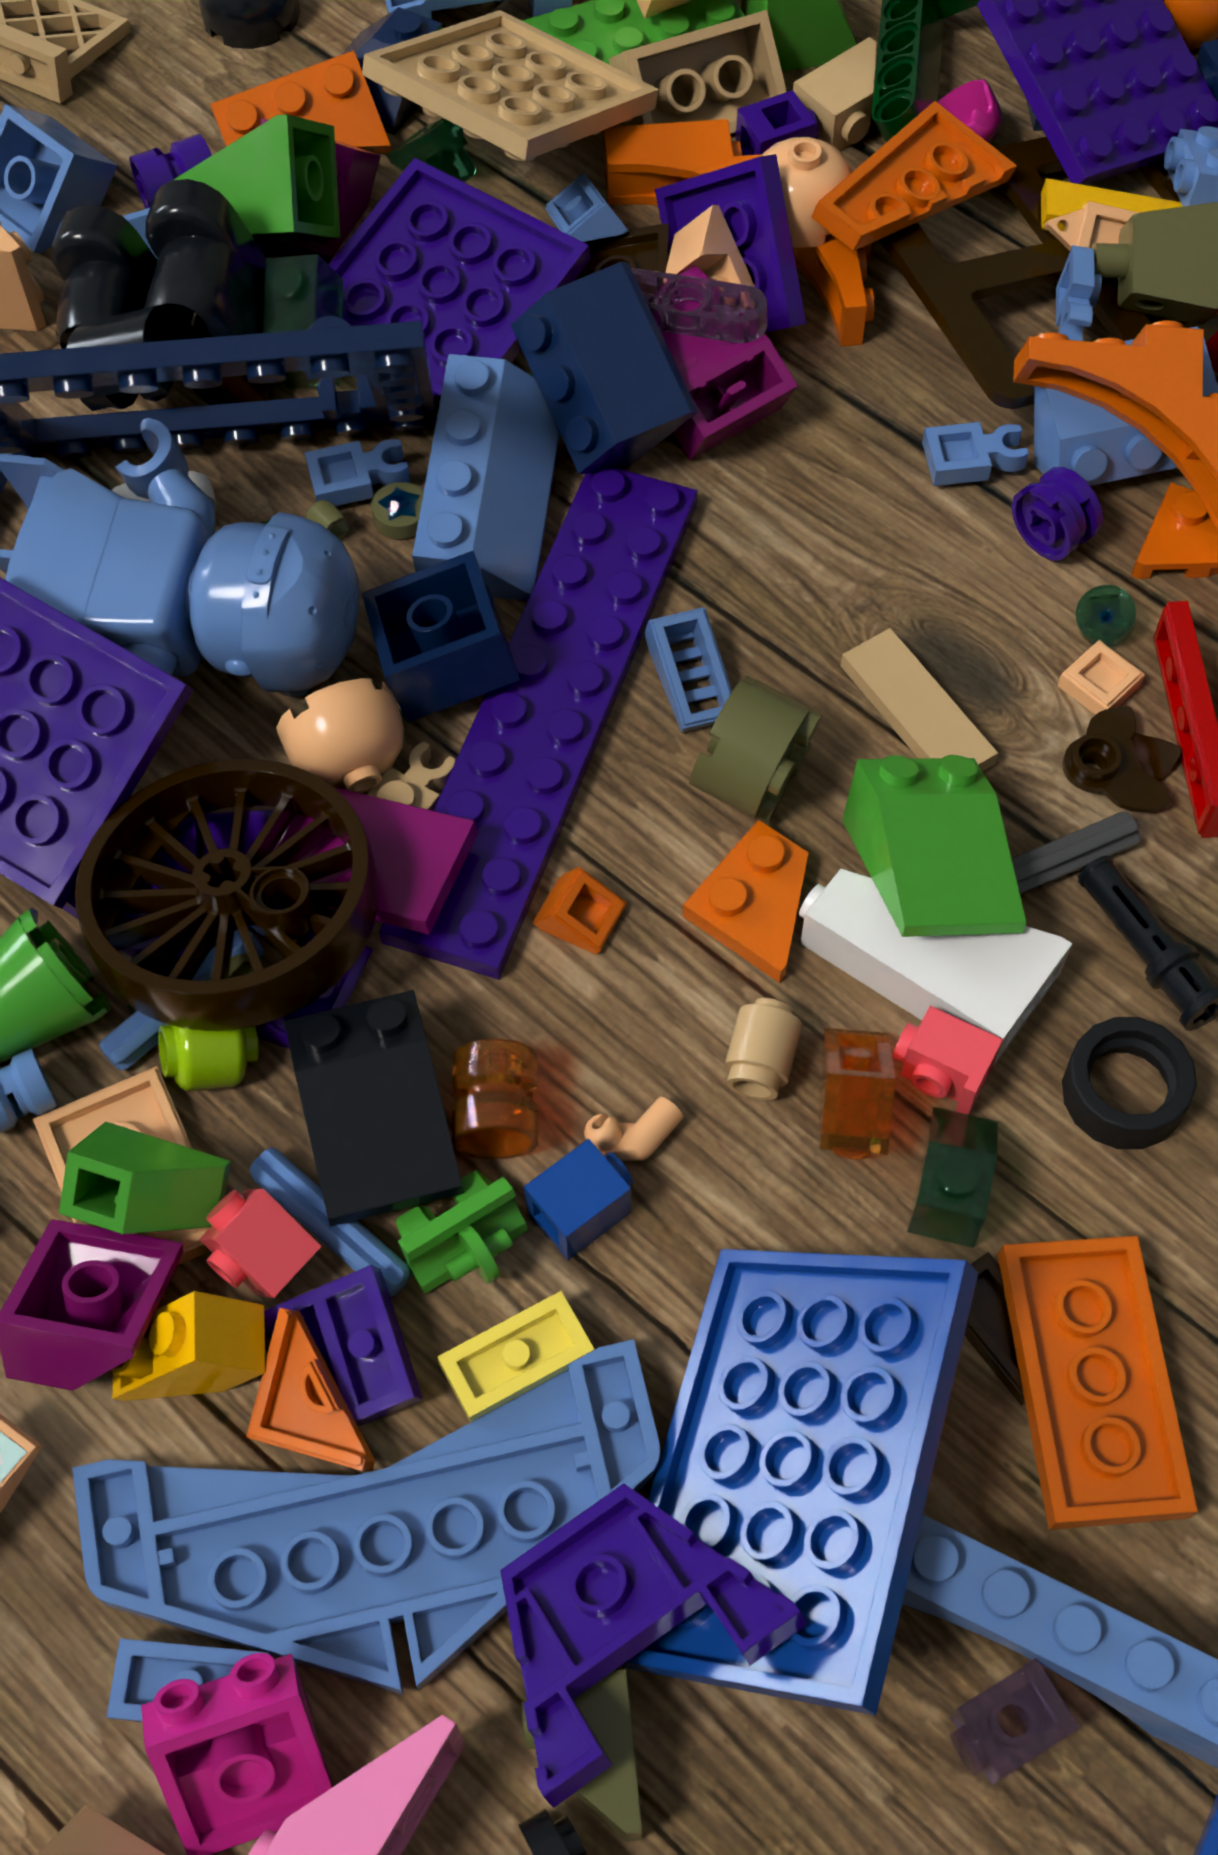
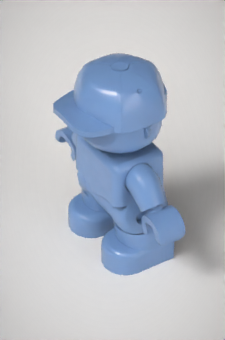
M147 418L143 419L140 424L142 437L154 456L142 465L136 466L125 460L115 466L128 488L136 496L149 499L150 502L124 498L72 468L64 470L46 458L0 453V470L28 509L14 549H0V569L6 574L5 580L171 676H189L193 674L199 666L201 656H203L216 670L231 675L255 678L260 687L266 692H279L284 696L299 697L304 696L310 688L328 680L343 662L355 638L360 595L359 579L355 565L343 542L321 524L301 516L283 512L275 514L267 524L238 522L225 525L215 532L216 517L213 502L188 477L189 466L169 429L160 421Z

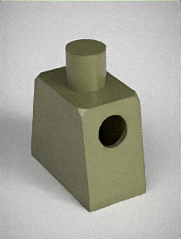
M1218 202L1140 212L1132 215L1121 228L1119 244H1092L1095 273L1101 274L1102 278H1118V305L1120 308L1203 325L1218 312Z

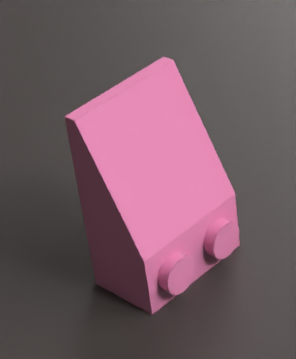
M442 1714L288 1816L277 1833L270 1829L265 1830L248 1855H402L466 1747L457 1724Z

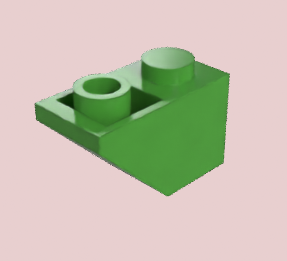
M105 1121L68 1151L59 1214L120 1234L211 1227L212 1225L206 1220V1217L216 1204L225 1197L231 1161Z

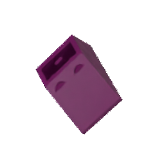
M697 266L643 294L698 410L697 414L673 432L689 460L694 459L781 410L798 387L770 339Z

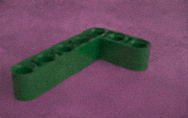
M882 0L871 113L885 142H888L934 101L938 103L944 18L977 6L980 0Z

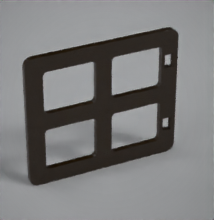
M1047 137L994 147L1017 165L1009 181L998 187L1004 190L1042 244L950 263L942 258L918 223L879 239L987 397L994 404L1007 409H1017L1033 405L1034 386L1013 382L1014 358L973 301L1057 282L1060 279L1070 251L1048 230L1041 229V191L1045 181L1040 175L1064 170ZM1164 160L1138 168L1162 199L1180 202L1177 192L1173 189L1172 180H1167L1158 169L1159 166L1164 165ZM1102 278L1100 295L1096 306L1093 308V312L1112 338H1118L1123 341L1135 339L1146 324L1150 325L1152 323L1144 313L1129 311L1119 307L1118 278ZM1218 318L1210 319L1204 325L1190 324L1183 326V328L1197 326L1200 329H1204L1206 343L1218 330Z

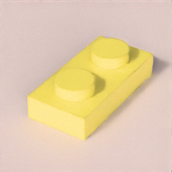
M559 1291L437 1356L444 1375L471 1423L567 1371L569 1363L595 1349L562 1291Z

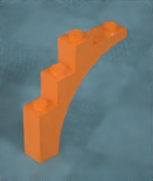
M728 119L612 126L603 130L608 204L658 206L655 189L762 156V154L742 155L740 141H731ZM829 234L826 235L825 244L816 247L793 248L796 268L815 287L831 314L840 346L862 345L865 322L873 321L875 308L872 288H864L863 282L866 281L867 264H869L871 244L852 251L839 239Z
M1158 321L1150 325L1146 324L1130 345H1126L1125 341L1118 338H1101L1093 342L1069 340L1066 335L1054 332L1042 333L1035 337L1029 336L1014 359L1013 382L1064 392L1098 405L1138 429L1175 463L1200 496L1218 532V393L1203 397L1204 329L1183 328V325L1176 321Z

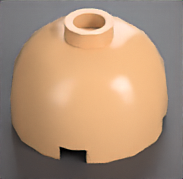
M795 137L777 142L766 150L762 156L774 154L777 156L793 248H805L825 244L826 235L831 233L812 219L811 216L818 201L850 175L852 169L841 152L826 141L810 137Z
M368 678L338 682L305 697L309 709L300 713L295 719L290 709L281 716L276 729L292 766L308 771L336 788L357 793H364L375 788L382 781L381 775L392 767L403 748L404 728L399 707L393 692L385 682H383L382 690L375 689L372 679Z

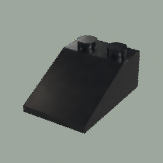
M414 990L284 1021L330 1227L464 1193Z

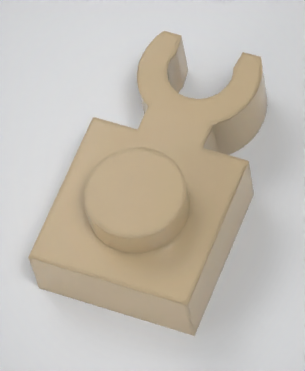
M423 741L411 751L409 756L410 768L405 774L391 767L382 775L381 783L371 789L367 795L433 811L440 797L436 792L443 790L456 760L449 756L439 768L428 769L424 767L432 757L430 744Z

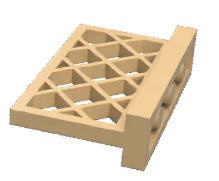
M0 0V79L61 104L73 95L71 78L131 33L129 19L81 0ZM48 12H62V13H64V14L45 15V16H41V15H40V13H48ZM25 14L34 15L33 17L5 19L4 17ZM100 27L103 29L98 31L81 32V29ZM74 31V33L45 35V32ZM32 33H38L39 36H34V35H31V34H32ZM77 49L68 56L67 50Z

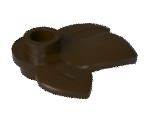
M1130 706L1114 707L1103 710L1090 719L1086 735L1072 742L1067 748L1063 757L1062 767L1069 782L1083 791L1091 793L1102 792L1115 805L1129 811L1153 812L1161 810L1170 804V795L1160 781L1169 775L1175 767L1182 749L1180 746L1168 741L1136 733V719ZM1086 763L1095 764L1100 769H1093L1087 766Z

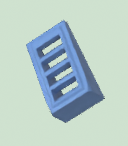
M705 607L648 620L644 637L681 733L714 725L720 711L732 693V689ZM693 640L695 647L672 652L670 648L672 644ZM700 659L703 665L679 672L676 664ZM708 678L710 686L685 692L682 686L683 683ZM716 697L719 707L691 713L688 703Z

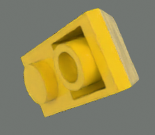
M193 1291L157 1309L134 1357L111 1369L113 1373L112 1399L130 1401L224 1392L264 1374V1305Z

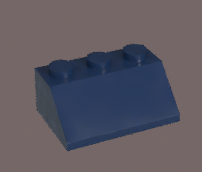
M619 262L546 292L511 324L579 474H591L602 469L612 468L626 470L698 413L628 262Z

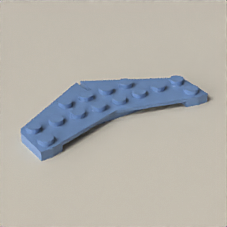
M633 1339L599 1347L569 1363L567 1371L388 1468L358 1475L148 1466L145 1461L110 1459L73 1467L72 1471L85 1579L90 1591L108 1607L258 1652H268L278 1658L292 1653L295 1663L404 1695L391 1624L403 1621L405 1623L416 1687L420 1691L507 1612L500 1570L623 1483L638 1492L656 1474L660 1461V1443Z

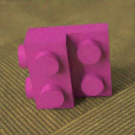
M266 1653L250 1654L240 1659L233 1666L230 1675L198 1685L191 1679L172 1681L157 1692L152 1702L141 1705L145 1751L187 1855H211L259 1838L267 1829L276 1832L288 1816L335 1786L315 1731L312 1710L292 1653L276 1659Z

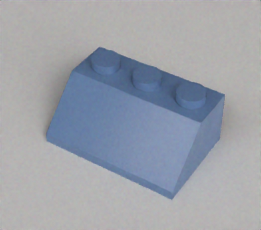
M1203 338V397L1209 394L1218 393V385L1205 339ZM1134 339L1126 340V345H1130ZM1034 386V465L1042 474L1053 467H1065L1075 471L1089 486L1178 468L1166 454L1138 429L1102 407L1058 390Z

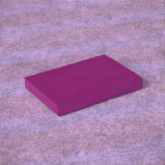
M334 787L345 797L356 812L370 842L378 877V909L375 921L430 935L478 835L475 821ZM303 814L295 815L274 850L314 819ZM331 835L300 860L345 844L337 835ZM352 867L310 883L350 882ZM320 906L335 911L339 908V906Z

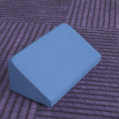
M585 173L578 176L547 203L545 210L560 231L582 242L618 236L629 231Z

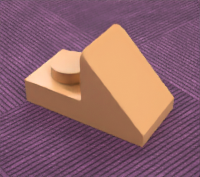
M712 205L674 234L664 276L665 282L697 266L745 315L762 304L719 205Z

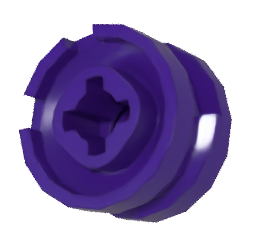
M1051 468L1040 477L1039 483H1030L1013 497L1011 509L1019 534L1029 547L1040 556L1049 560H1062L1077 549L1079 544H1084L1101 530L1103 524L1102 508L1095 492L1080 475L1068 468Z

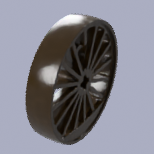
M229 759L203 763L169 774L144 787L122 803L100 826L83 855L76 879L75 902L81 932L95 965L111 988L127 1004L150 1018L172 1026L193 1030L223 1031L248 1028L277 1020L305 1007L331 989L354 965L370 938L378 909V877L370 842L359 817L345 797L333 786L308 771L288 764L260 759ZM253 806L276 807L245 855L251 808ZM235 807L230 848L217 849L206 821L205 813L222 808ZM303 814L314 819L274 850L295 815ZM194 819H196L208 851L201 859H198L176 840ZM331 835H337L345 844L300 860ZM167 853L189 873L157 863ZM352 867L350 882L310 883ZM144 882L166 888L140 890ZM316 906H339L334 916L330 918L318 914ZM274 908H286V909L275 910ZM126 913H151L120 924ZM247 926H251L286 958L263 969ZM311 929L315 935L302 948L293 941L304 936ZM238 930L254 972L229 978L234 933ZM161 936L131 960L126 959L118 952ZM217 941L212 980H192ZM186 948L168 977L153 973Z

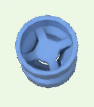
M32 1048L14 1055L10 1065L0 1069V1134L14 1128L20 1117L30 1113L41 1116L59 1108L45 1072Z

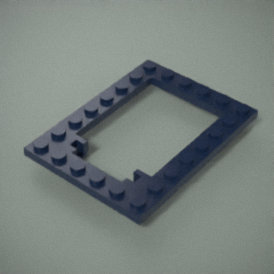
M325 316L317 319L308 330L0 354V453L34 457V453L56 451L58 458L78 459L91 456L90 448L112 447L115 454H139L147 451V445L142 437L140 427L141 421L147 418L158 420L169 429L180 450L203 447L202 439L225 438V444L239 446L258 443V435L281 433L282 440L303 441L314 438L315 430L337 429V435L344 437L369 434L370 426L392 424L393 431L395 432L426 429V422L437 421V413L422 321L350 326L347 321L340 317ZM304 371L308 380L320 379L317 387L318 396L40 419H36L19 404L30 400L29 392L54 390L55 396L58 398L77 399L94 395V387L119 385L120 392L140 394L158 390V382L183 380L184 387L203 389L222 385V377L247 375L248 382L266 384L284 381L286 379V372ZM347 375L348 377L355 376L358 390L336 391L335 383L337 378Z

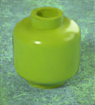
M169 1024L159 1026L158 1046L163 1075L166 1078L174 1077L177 1085L185 1091L234 1087L243 1080L247 1069V1062L258 1060L259 1047L255 1026L223 1031L193 1030Z

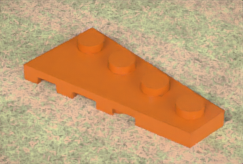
M934 101L819 200L811 218L852 251H855L1009 181L1017 165Z

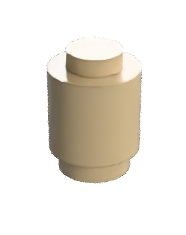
M759 998L755 1000L754 1004L740 1007L724 1064V1069L729 1074L726 1084L735 1093L756 1100H773L777 1098L779 1089L788 1084L802 1030L801 1020L792 1014L793 1009L788 1004L772 998Z

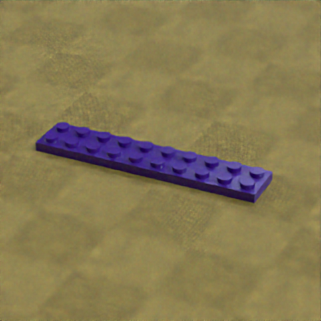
M617 468L602 469L596 473L584 475L509 642L520 681L486 693L433 810L475 821L478 835L430 935L383 923L379 930L382 944L500 980L644 634L648 620L651 617L696 509L698 490Z

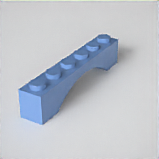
M922 1515L902 1605L951 1622L1033 1660L1095 1695L1131 1719L1151 1736L1218 1769V1659L938 1521Z

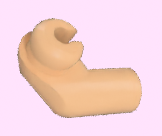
M660 1096L636 1123H620L615 1117H608L606 1113L593 1116L585 1125L584 1136L586 1140L590 1139L602 1155L610 1151L621 1161L645 1160L654 1153L683 1120L684 1116L673 1102Z

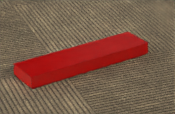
M1188 601L1167 602L1159 619L1153 641L1177 744L1182 749L1180 757L1197 831L1201 838L1218 837V722Z

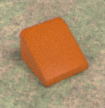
M579 866L558 878L532 924L543 932L588 952L597 954L601 951L625 909L627 902Z

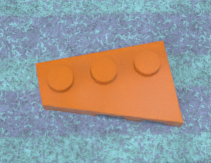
M354 50L210 104L226 146L260 126L262 118L270 120L276 115L288 114L334 126L335 140L363 150H373L375 154L392 153L390 142L365 77L362 75V69Z

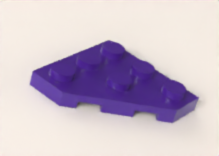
M776 154L760 156L655 189L661 224L669 223L673 239L675 233L712 205L720 206L762 301L760 306L746 316L763 333L806 324Z

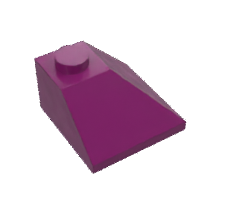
M51 1219L0 1311V1351L6 1378L73 1391L133 1358L184 1253L183 1243L138 1234H120L105 1228Z

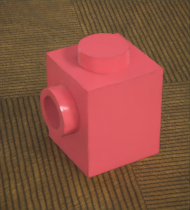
M263 1188L246 1189L242 1194L236 1189L228 1193L207 1215L206 1220L212 1226L199 1239L212 1252L206 1260L207 1263L224 1281L234 1288H238L243 1282L256 1296L275 1298L321 1248V1245Z

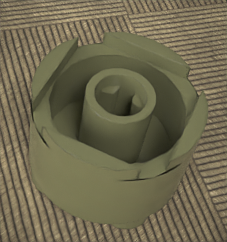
M746 675L744 681L740 680L720 711L709 733L712 735L707 752L711 755L709 757L700 752L691 773L689 784L755 819L759 818L769 823L784 796L785 790L783 788L791 774L796 776L812 745L810 740L823 715L813 711V708Z

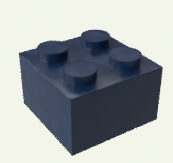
M474 551L467 552L361 593L384 677L407 722L520 681L493 595Z

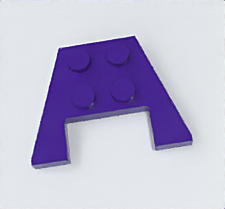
M624 1483L500 1570L515 1658L521 1665L527 1698V1701L523 1704L528 1731L534 1738L539 1767L535 1768V1774L541 1794L555 1808L613 1766L577 1705L576 1698L703 1606L709 1605L750 1666L807 1625L802 1613L793 1601L781 1593L778 1595L754 1579L751 1572L730 1557L725 1558L700 1541L693 1531Z

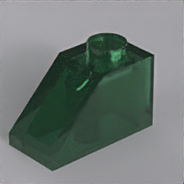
M933 1107L907 1230L908 1233L974 1248L984 1224L997 1160L998 1121Z

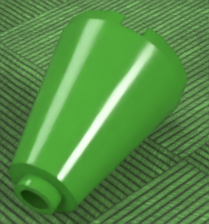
M30 908L19 915L0 937V1063L11 1059L14 1055L25 1050L34 1049L93 1023L111 1010L109 1000L104 991L93 998L85 987L84 983L94 976L61 933L49 921L37 928L38 911L34 908Z

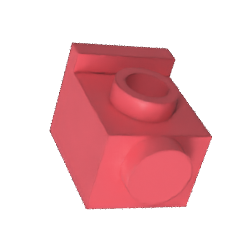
M930 1005L919 1027L909 1022L907 1023L896 1044L892 1058L904 1063L901 1076L910 1079L918 1090L935 1098L948 1097L959 1102L955 1114L967 1119L994 1066L1003 1039Z

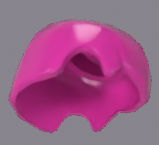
M985 79L967 82L955 88L938 101L942 107L989 144L997 136L1002 121V111L996 96Z

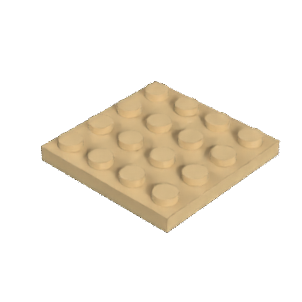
M501 10L364 54L362 70L363 76L382 85L386 93L405 97L422 106V110L426 114L437 118H444L460 126L466 135L475 139L486 140L504 150L506 156L517 161L534 160L539 155L557 148L566 147L569 143L589 135L599 134L604 129L622 122H629L637 116L655 110L659 89Z

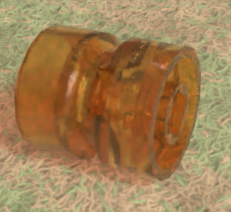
M484 1039L469 1042L459 1047L453 1054L452 1066L453 1095L459 1099L452 1106L453 1148L462 1154L483 1159H508L532 1152L539 1145L538 1104L532 1100L533 1092L538 1087L537 1052L526 1044L505 1039Z

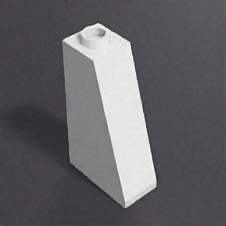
M840 869L826 887L817 884L810 891L799 911V916L804 918L801 945L921 1021L931 1005L1002 1038L1003 1041L994 1065L1061 974L1072 946L1071 942L1061 936L1025 926L1023 933L902 937L872 878L844 869Z

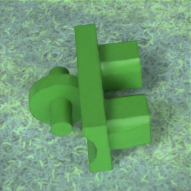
M475 1170L461 1179L464 1193L452 1196L456 1206L435 1217L428 1206L422 1207L417 1205L397 1218L396 1225L402 1238L398 1240L399 1246L415 1282L424 1294L451 1278L455 1282L473 1270H476L487 1284L501 1276L493 1258L512 1247V1240L528 1231L527 1224L516 1204L514 1189L504 1176L492 1182L480 1171Z

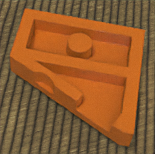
M1172 482L1170 483L1135 562L1132 577L1150 579L1153 570L1184 569L1185 578H1201L1218 574V532L1200 496L1195 490Z
M758 820L683 904V917L780 983L786 975L809 852Z

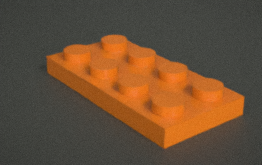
M1138 1236L1003 1245L998 1253V1260L1048 1529L1055 1530L1191 1518L1198 1512Z

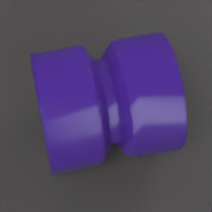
M201 134L172 142L170 153L164 154L156 147L129 156L132 175L145 209L150 208L153 197L160 186L174 180L212 156Z

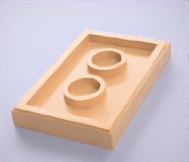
M158 1066L33 1119L61 1192L68 1151L105 1121L193 1149ZM72 1218L73 1223L82 1224V1225H88V1226H94V1227H99V1226H95V1225H92V1224H89V1223H86V1222H83V1221H80V1220H77V1219ZM210 1227L132 1233L182 1242L184 1253L178 1265L210 1251L199 1240Z

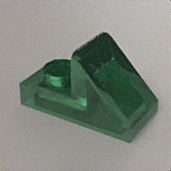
M440 118L421 128L386 154L390 163L402 172L414 158L462 182L468 180L477 171L476 166L464 149L468 142L463 136L465 134L463 128L444 118Z

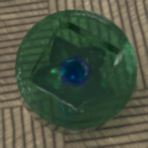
M1101 585L1087 591L1079 600L1076 608V622L1079 633L1092 645L1098 640L1108 647L1123 643L1132 634L1136 625V607L1132 597L1122 588L1113 585Z

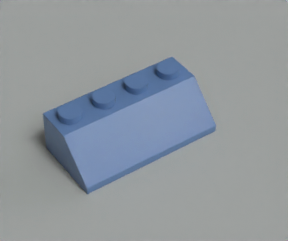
M448 354L412 558L415 571L417 572L474 551L494 598L528 601L538 577L560 432L536 379L506 359Z

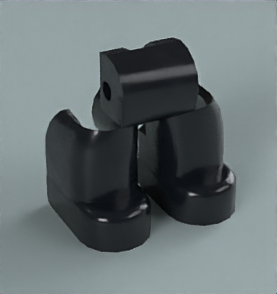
M190 179L172 180L160 186L153 197L146 218L145 236L152 251L138 231L123 216L110 209L95 205L77 206L66 212L62 218L52 244V262L59 276L64 281L57 307L55 333L62 349L200 338L191 324L194 312L201 317L211 337L257 333L272 285L273 269L231 203L218 190L205 183ZM174 381L158 382V390L140 393V395L145 400L159 401L167 397ZM119 385L94 387V395L80 398V400L91 411L109 407L121 410L133 405L139 394L120 392Z

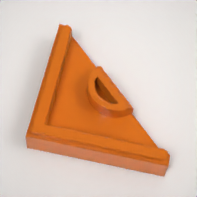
M279 1308L265 1362V1373L261 1377L246 1438L356 1470L373 1471L375 1459L300 1311Z

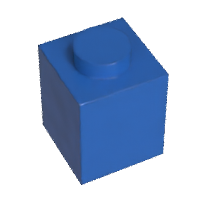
M588 1138L524 1186L526 1211L563 1256L570 1260L631 1213L630 1186L633 1184V1179L625 1165L614 1153L609 1151L602 1155Z

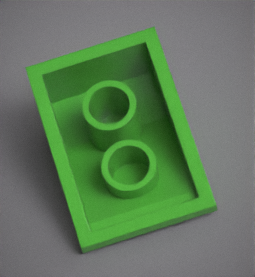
M891 755L883 759H858L842 822L901 936L1023 933L1027 922L997 794L975 758L947 755L943 758L909 759L903 756Z

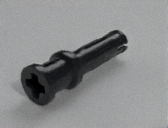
M1105 855L1089 863L1078 875V883L1088 891L1112 921L1115 928L1124 936L1147 965L1145 970L1147 982L1153 989H1162L1182 1014L1179 1021L1185 1030L1192 1031L1198 1029L1218 1016V986L1199 964L1198 958L1200 954L1196 948L1186 942L1178 943L1150 909L1147 902L1141 898L1115 866L1110 856Z

